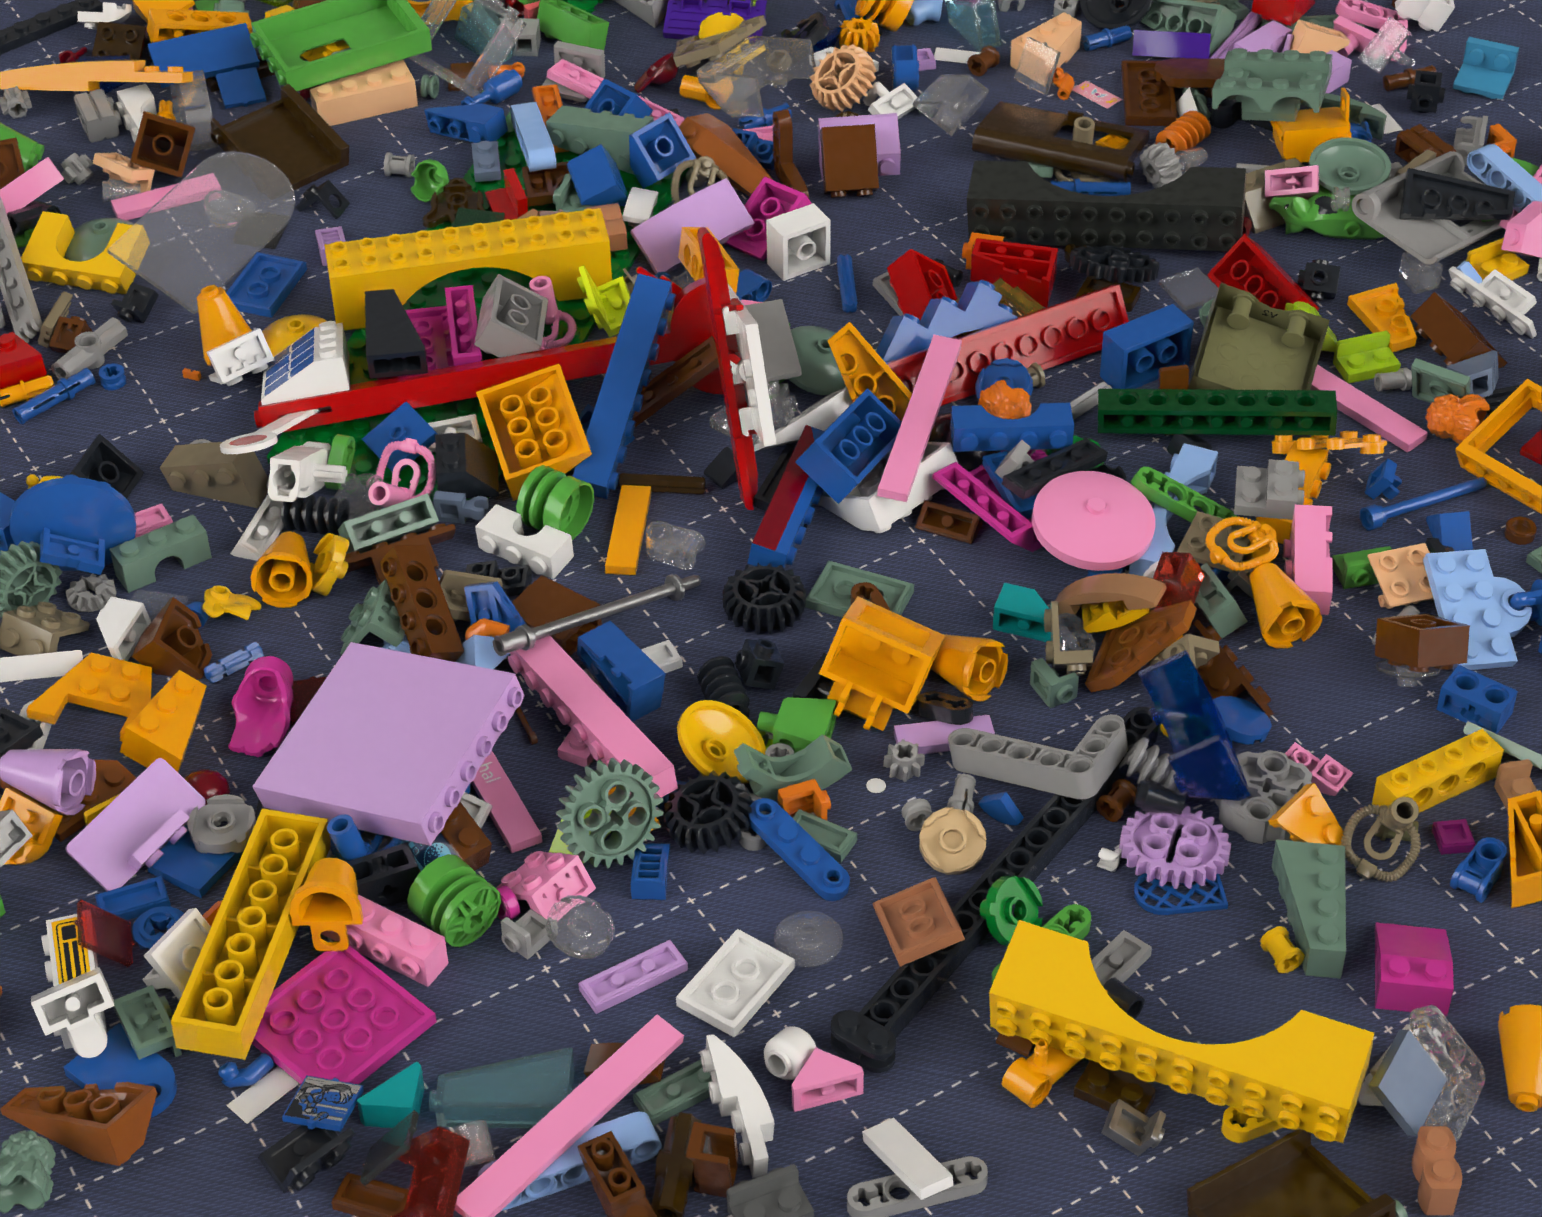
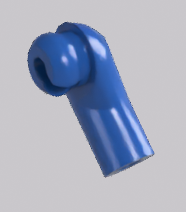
M262 1053L246 1068L238 1069L236 1063L227 1062L219 1068L218 1075L222 1078V1084L229 1088L251 1086L257 1083L274 1067V1062L270 1056Z

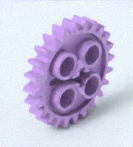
M1186 806L1181 815L1146 811L1143 814L1136 811L1135 817H1128L1126 826H1122L1119 849H1122L1121 858L1127 859L1126 866L1136 867L1135 875L1146 873L1147 882L1156 878L1160 880L1159 884L1161 887L1166 882H1172L1174 889L1178 888L1179 883H1184L1188 889H1191L1192 882L1194 881L1204 886L1206 878L1215 881L1216 874L1222 875L1224 873V867L1228 866L1231 843L1228 842L1229 834L1222 833L1223 825H1213L1214 817L1203 819V811L1200 810L1192 814L1190 813V806ZM1179 829H1182L1181 837L1177 841L1173 861L1171 863H1168L1169 854H1171L1173 850L1176 833Z

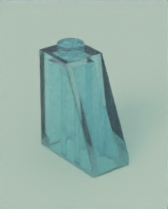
M476 0L462 7L454 36L455 39L486 62L497 64L508 61L513 56L517 41L485 0Z
M945 0L949 23L977 51L981 52V49L988 45L994 48L1002 46L994 0Z

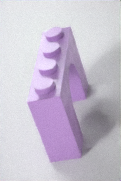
M1272 20L1235 42L1234 49L1244 48L1250 52L1270 49L1273 52L1282 53L1287 35L1292 34V29ZM1333 50L1326 53L1332 54V75L1326 93H1331L1349 82L1352 60Z

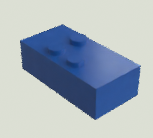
M867 388L811 444L795 463L839 504L893 448L902 421Z

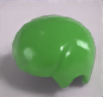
M427 159L419 162L415 171L411 173V176L415 178V184L411 187V191L418 200L425 203L431 201L434 192L437 195L444 192L443 187L449 183L446 168L436 160Z

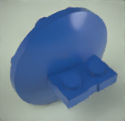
M66 475L63 478L41 482L23 492L11 510L10 534L16 546L21 541L26 543L33 541L40 544L39 562L57 565L61 571L80 570L101 575L104 567L113 563L110 548L135 538L136 516L129 501L120 492L112 488L109 483L79 478L76 475Z

